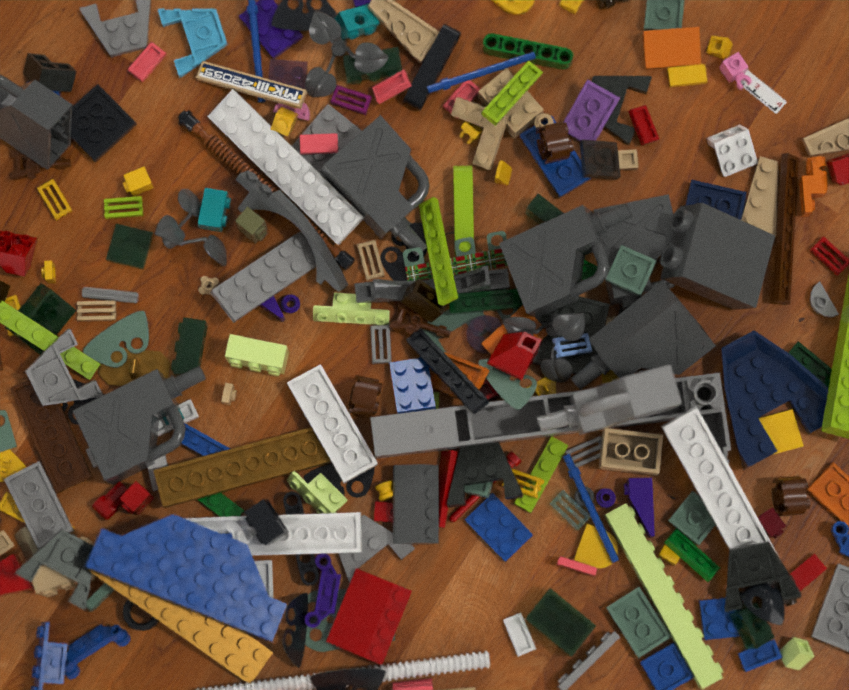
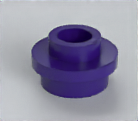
M289 294L283 297L281 307L286 313L292 314L300 308V301L297 296ZM292 301L294 302V306L288 307L287 303Z
M603 488L596 495V501L601 507L608 508L615 503L616 496L611 489ZM604 494L609 495V501L603 500Z

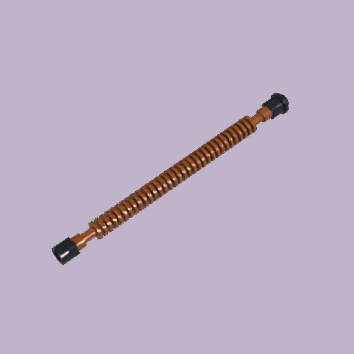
M184 110L180 113L178 125L205 140L204 145L225 162L227 166L229 165L237 175L249 170L258 177V180L269 186L273 193L276 192L275 187L262 178L240 156H237L214 133L209 135L200 124V121L192 115L193 112L191 110L187 112ZM309 219L308 221L324 240L336 262L345 271L348 270L356 259L345 250L343 251L338 246L335 247L329 241L330 237Z

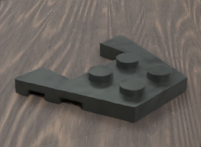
M593 76L591 82L620 97L604 127L611 134L622 139L625 144L630 145L635 128L617 122L626 91L631 89L646 94L652 77Z
M499 442L460 447L447 501L449 508L466 506L464 486L503 480L506 500L524 497Z
M61 529L17 569L15 574L32 583L40 566L44 564L78 582L68 602L85 610L92 573L84 566L93 545Z
M769 541L729 550L725 612L743 608L739 588L779 580L784 600L802 596L801 591Z

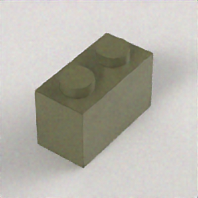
M248 206L235 220L238 230L255 244L266 237L268 229L265 220Z

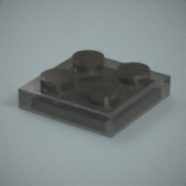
M584 139L579 142L583 177L618 180L621 177L617 142Z

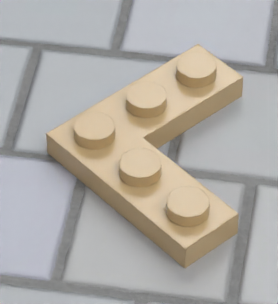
M456 97L451 115L484 128L473 164L492 170L509 116L505 115L495 126L481 115L486 107Z

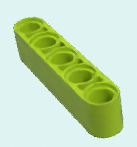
M453 166L455 241L467 237L474 239L472 166ZM468 241L461 242L459 245L460 251H469L471 244Z

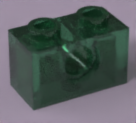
M757 602L752 603L754 608H761ZM745 604L742 609L735 610L729 614L746 650L758 649L774 638L771 626L767 621L753 614Z

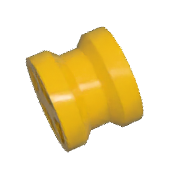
M393 480L375 486L376 491L380 495V502L393 498Z

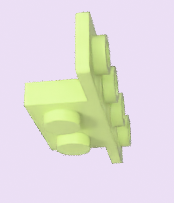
M334 292L332 306H313V320L389 325L390 311L371 309L372 303H357L356 294Z
M295 471L287 479L290 487L297 491L303 497V500L316 510L317 514L336 513L348 501L321 473L308 484Z

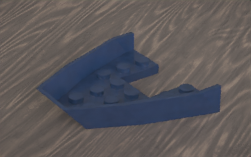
M755 330L721 348L725 393L743 471L777 452L776 447L758 419L759 417L789 401L808 434L822 427L829 388L791 354Z

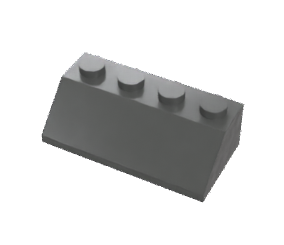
M393 465V544H438V465Z

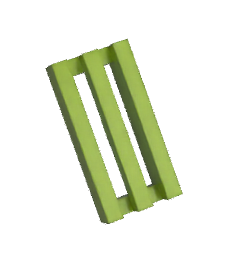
M142 196L104 199L105 219L143 216ZM139 202V204L109 206V204ZM139 208V211L109 213L111 210Z

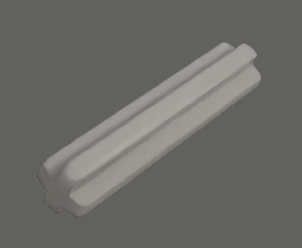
M83 287L82 296L84 298L137 303L139 299L137 292Z

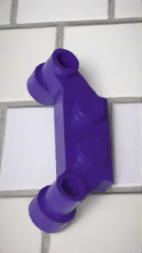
M326 553L317 555L315 559L317 567L322 572L315 611L309 612L305 617V623L310 628L318 627L321 621L330 613L335 614L341 574L336 573L331 564V558ZM322 559L327 560V563L325 565L320 564V561ZM311 617L317 618V622L315 624L310 623Z

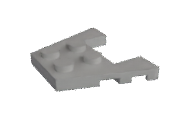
M136 0L137 13L102 22L96 4L81 7L80 11L109 55L115 57L142 50L148 46L151 0Z
M70 328L25 370L42 406L103 396L96 380L77 388L60 353L78 345Z
M363 515L361 517L362 552L339 553L350 583L355 569L360 568L387 545H390L401 560L415 550V548L410 544H393L392 532Z

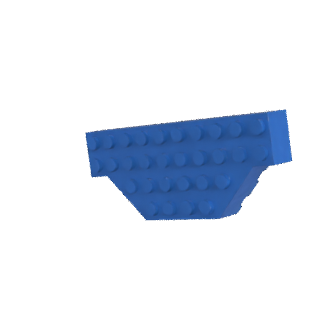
M175 514L123 536L100 529L84 566L267 641H273L287 606L286 603L269 597L247 544Z

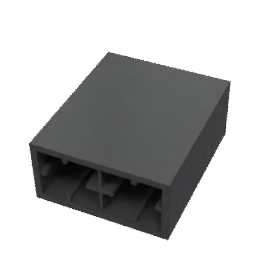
M704 203L680 206L671 219V228L674 231L670 245L664 249L661 255L660 262L664 267L660 279L733 310L756 308L775 235Z

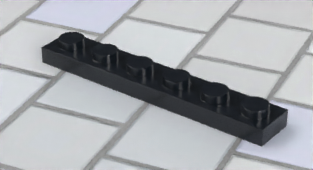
M421 328L406 339L407 344L473 415L489 404L488 399Z

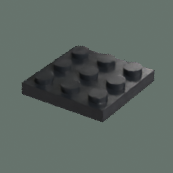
M99 84L72 107L71 138L95 162L137 125Z

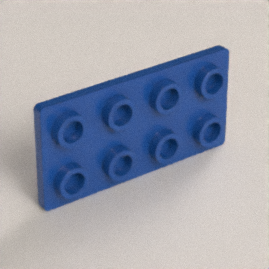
M41 622V626H37L36 638H39V646H35L34 658H37V664L32 669V678H35V682L30 690H42L43 683H64L68 644L48 642L50 622Z

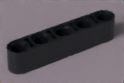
M446 24L442 26L411 84L412 86L407 91L403 103L418 110L423 108L430 95L427 86L437 82L461 36V31Z
M294 491L286 493L283 498L286 515L305 514L299 494ZM291 496L298 498V502L294 506L287 504V500ZM295 554L302 582L307 586L316 585L319 581V573L314 554H310L311 560L308 563L301 562L300 557L302 554ZM306 573H315V580L313 582H306Z

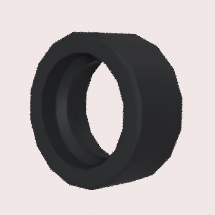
M127 599L123 607V617L128 626L135 630L146 631L158 624L159 620L155 617H152L150 621L144 624L135 622L131 617V608L135 603Z

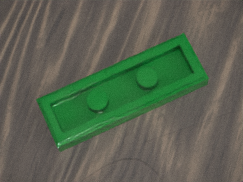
M677 528L664 542L707 582L720 569L714 561Z

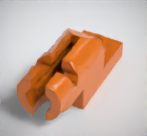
M811 157L806 160V176H801L798 181L802 217H809L815 210V201L812 198H822L828 190L827 172L822 171L826 167L825 157Z

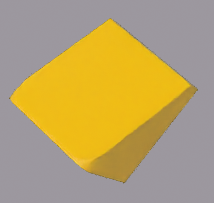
M711 36L706 53L727 59L733 43L728 37Z
M502 160L498 163L494 181L495 183L507 186L510 181L512 168Z
M666 544L663 545L658 554L660 558L674 566L680 559Z

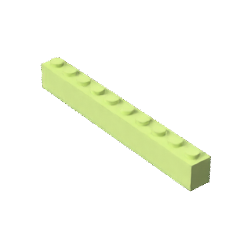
M624 504L605 514L604 517L660 619L672 636L673 642L691 670L699 689H704L722 679L723 676L721 674L723 670L718 662L715 663L711 657L714 654L708 644L705 646L702 641L704 636L699 627L695 628L692 623L694 618L691 612L685 610L682 605L684 600L679 592L676 593L672 587L675 584L670 575L666 576L662 560L656 558L652 542L646 540L644 536L646 532L642 524H637L634 518L636 516L635 511L631 506L628 507L627 504Z

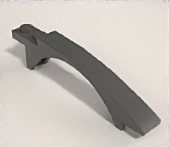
M247 170L240 173L236 180L249 193L237 209L243 212L248 206L251 210H268L290 220L301 230L312 248L317 270L316 281L321 285L326 280L338 292L345 289L348 283L342 270L324 240L304 214L280 190L273 193L270 187L258 180V177L253 172Z
M482 266L466 273L454 275L457 294L510 288L507 268L488 270V266ZM375 279L372 282L355 283L356 302L401 301L407 287L415 281ZM434 279L422 280L436 290Z

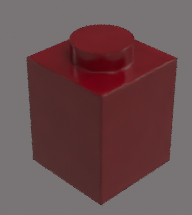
M773 507L758 516L768 538L773 536L776 539L784 533L782 529L786 527V524Z

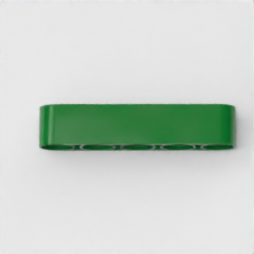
M494 33L487 34L483 39V51L490 56L512 59L524 55V49H530L536 56V59L530 60L531 63L561 70L568 69L573 61V52L565 47ZM494 42L496 45L494 47L487 46V43ZM511 45L514 49L508 51L505 49V46ZM547 52L551 56L544 58L541 54ZM566 56L569 60L564 62L560 60V57Z

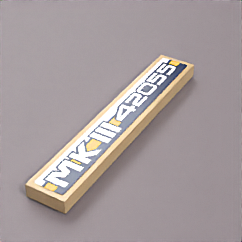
M202 61L196 76L199 81L231 90L234 89L238 92L298 109L302 108L307 95V90L205 61Z

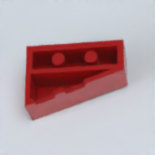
M12 554L0 561V597L35 590L33 583L15 574L16 570L23 565L18 555Z

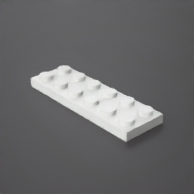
M321 364L287 382L290 391L343 483L378 465Z

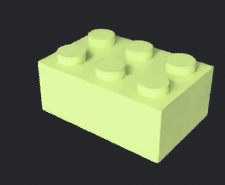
M233 334L229 336L225 358L231 364V367L242 369V366H245L254 372L264 370L273 376L285 374L289 356L287 345Z

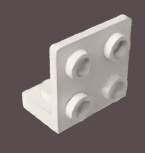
M741 124L706 138L708 145L715 149L724 177L758 163L749 129Z

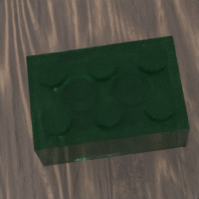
M551 588L547 590L524 619L569 657L575 654L596 627L593 622Z

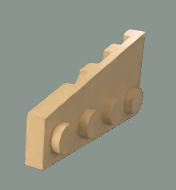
M371 0L367 8L420 64L433 45L439 31L393 0Z
M849 118L803 138L802 141L808 155L814 156L849 150Z
M760 156L741 220L775 235L776 238L778 161Z

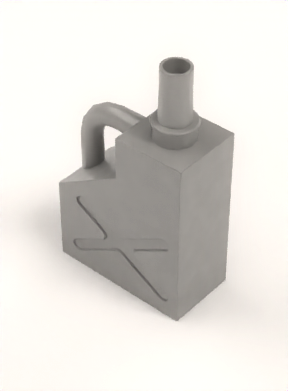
M670 364L626 376L596 388L573 393L569 397L571 405H564L563 410L537 417L540 432L569 426V428L577 426L579 435L667 412L679 406L682 402Z

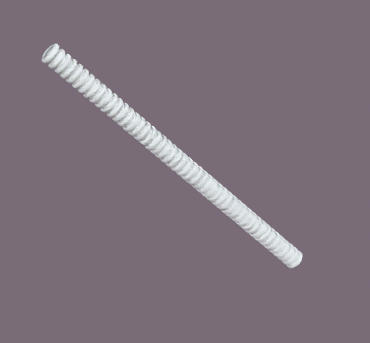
M480 651L478 654L472 652V655L466 653L464 656L463 654H460V656L454 655V657L449 655L448 658L442 656L441 659L436 657L434 660L432 658H429V660L423 659V661L418 659L417 662L411 660V663H408V661H405L403 664L402 662H399V664L393 663V665L388 663L386 664L387 666L382 664L380 667H377V665H374L372 668L386 671L382 681L385 682V680L391 681V679L398 680L397 678L403 680L404 677L410 679L411 676L416 678L418 675L419 677H422V675L428 676V674L434 676V673L440 675L441 672L446 674L449 671L450 673H453V671L457 673L459 670L464 672L465 669L471 671L472 668L474 670H477V668L483 669V667L489 668L490 659L487 651H484V653ZM307 674V676L301 675V677L296 675L294 678L289 676L288 679L282 677L280 680L279 678H276V680L270 679V681L265 679L264 682L258 680L257 683L252 681L250 684L248 682H245V684L239 683V685L234 683L233 686L227 684V687L221 685L219 688L218 686L214 688L208 687V689L202 688V690L317 689L310 680V674Z

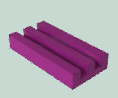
M336 85L330 103L366 115L372 96ZM338 91L366 100V102H362L350 97L338 94ZM336 98H337V99H340V100H344V101L350 102V103H353V104H356V105H359V106H362V107H364V108H360V107H357V106H354V105H351V104H348V103H345V102L336 100Z

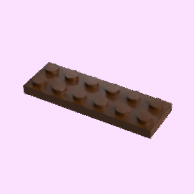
M30 380L10 388L55 492L60 493L92 478L93 476L61 404L42 406Z

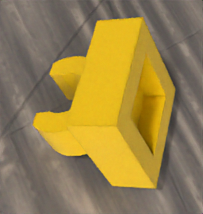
M466 121L461 126V129L464 131L460 133V137L462 138L465 134H468L470 139L467 143L470 144L475 139L481 137L483 129L476 124Z

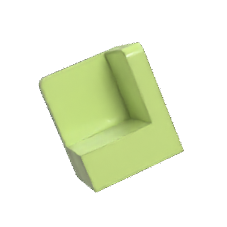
M795 637L779 650L785 667L800 670L814 657L808 641Z

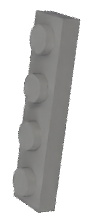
M615 631L611 634L607 632L600 639L602 643L597 648L593 646L587 651L586 655L588 657L583 662L578 660L572 666L574 671L571 674L567 675L565 673L558 680L560 684L557 688L559 690H567L620 636Z

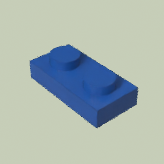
M775 639L737 653L744 672L782 658Z

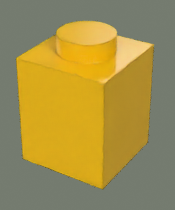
M281 107L276 112L270 129L288 137L293 131L298 113Z
M145 167L123 175L126 180L122 182L126 192H131L133 197L154 188Z

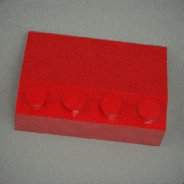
M356 568L326 642L382 665L412 591Z

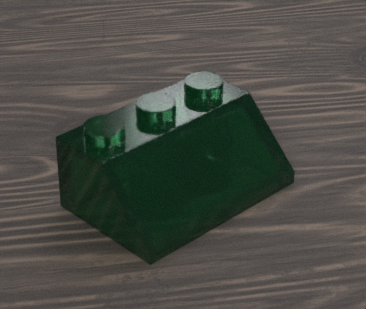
M40 283L18 311L57 335L76 312V309L49 287ZM5 327L9 332L15 335L18 339H20L22 342L28 345L39 355L43 353L42 349H40L33 343L29 342L19 334L15 333L8 327Z

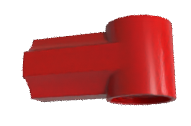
M119 481L106 495H102L97 499L92 508L107 521L123 503L120 497L128 488Z

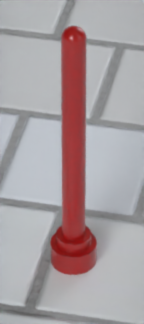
M512 451L506 455L511 468L517 467L522 462ZM471 495L466 500V506H460L449 517L450 522H456L480 496Z

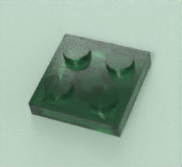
M116 224L106 260L144 270L154 235L153 232Z

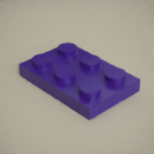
M259 0L256 2V5H258L259 43L274 60L302 39L303 36L299 30L280 29L272 26V19L278 5L274 0ZM246 10L239 15V18L251 32L250 18Z

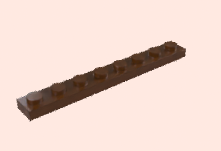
M789 153L782 154L780 163L776 253L772 291L773 301L782 305H789L791 298L799 158Z

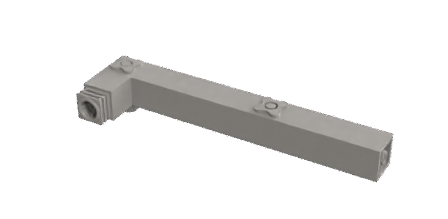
M720 373L675 378L682 404L667 412L608 427L613 429L667 422L693 407H697L727 463H729L727 456L728 451L731 450ZM581 391L534 396L520 410L514 409L503 400L489 402L488 405L474 415L464 405L370 417L375 458L381 459L458 449L460 447L494 442L505 443L579 433L577 426L572 428L564 426L540 432L537 417L563 410L564 405H571L569 397L573 393Z

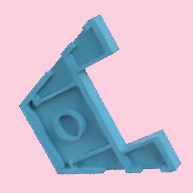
M157 9L163 27L178 22L183 23L192 51V55L174 60L179 78L228 45L216 9Z

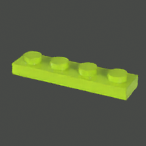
M528 60L486 106L481 115L496 126L540 78L543 71Z
M551 436L530 474L545 481L540 486L542 488L541 491L537 493L538 498L523 494L524 497L516 499L515 505L529 513L533 511L568 447L567 444ZM527 479V483L536 485V482ZM525 486L523 487V489L533 492V489Z

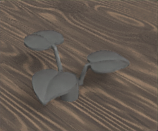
M314 12L309 27L310 37L318 44L324 45L330 41L332 43V57L326 71L321 67H315L307 74L305 86L309 96L323 97L333 93L337 85L336 78L329 74L335 56H342L346 51L353 59H356L355 68L363 73L377 71L387 62L388 55L377 45L369 42L360 44L356 48V55H354L350 47L347 46L346 39L342 40L340 37L341 27L339 23L323 12Z
M184 188L180 190L178 201L180 206L188 212V215L179 225L173 217L169 215L163 216L157 224L155 235L162 237L164 245L169 249L177 245L183 246L189 243L204 241L203 246L207 254L222 266H226V249L218 237L210 235L208 239L202 237L184 241L185 233L180 228L192 215L197 218L199 217L201 202L189 189Z
M584 313L551 314L548 322H543L542 326L535 330V322L524 317H507L503 319V324L508 333L526 332L533 335L538 334L545 328L547 334L554 336V338L562 334L566 340L575 341L583 335L585 317ZM553 343L551 359L542 360L540 365L541 371L548 379L563 383L571 377L573 369L567 360L554 358L555 343Z

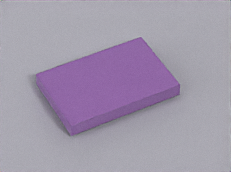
M587 79L563 122H566L568 125V134L593 147L620 97Z

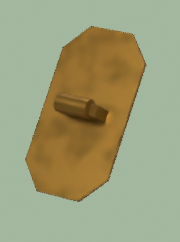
M124 348L127 352V360L122 366L113 368L100 363L99 375L108 385L124 386L156 369L166 379L169 378L170 361L161 351L144 350L141 353H132L127 348ZM114 351L111 354V360L115 363L120 362L123 358L122 353L119 351Z

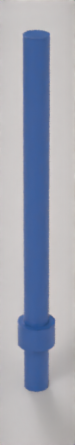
M248 0L247 14L250 18L255 76L263 78L257 23L258 5H256L255 0ZM257 97L258 103L265 102V99Z
M530 52L450 79L447 77L441 79L438 83L427 86L428 93L441 89L447 90L453 85L536 59L534 52Z
M567 454L563 456V459L568 467V474L571 479L573 478L612 563L619 560L616 551L580 477L581 472L579 468L575 466L571 455Z

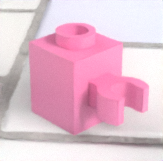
M739 52L722 61L719 69L729 83L736 80V86L739 90L743 89L741 81H746L748 85L751 84V78L744 75L748 65Z

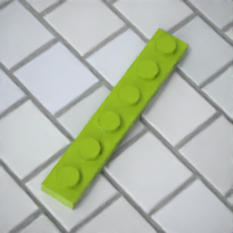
M432 197L419 204V210L438 304L444 306L458 299L439 202L437 198Z
M4 301L0 302V323L43 351L59 338ZM75 347L60 353L65 365L91 380L100 366V363Z

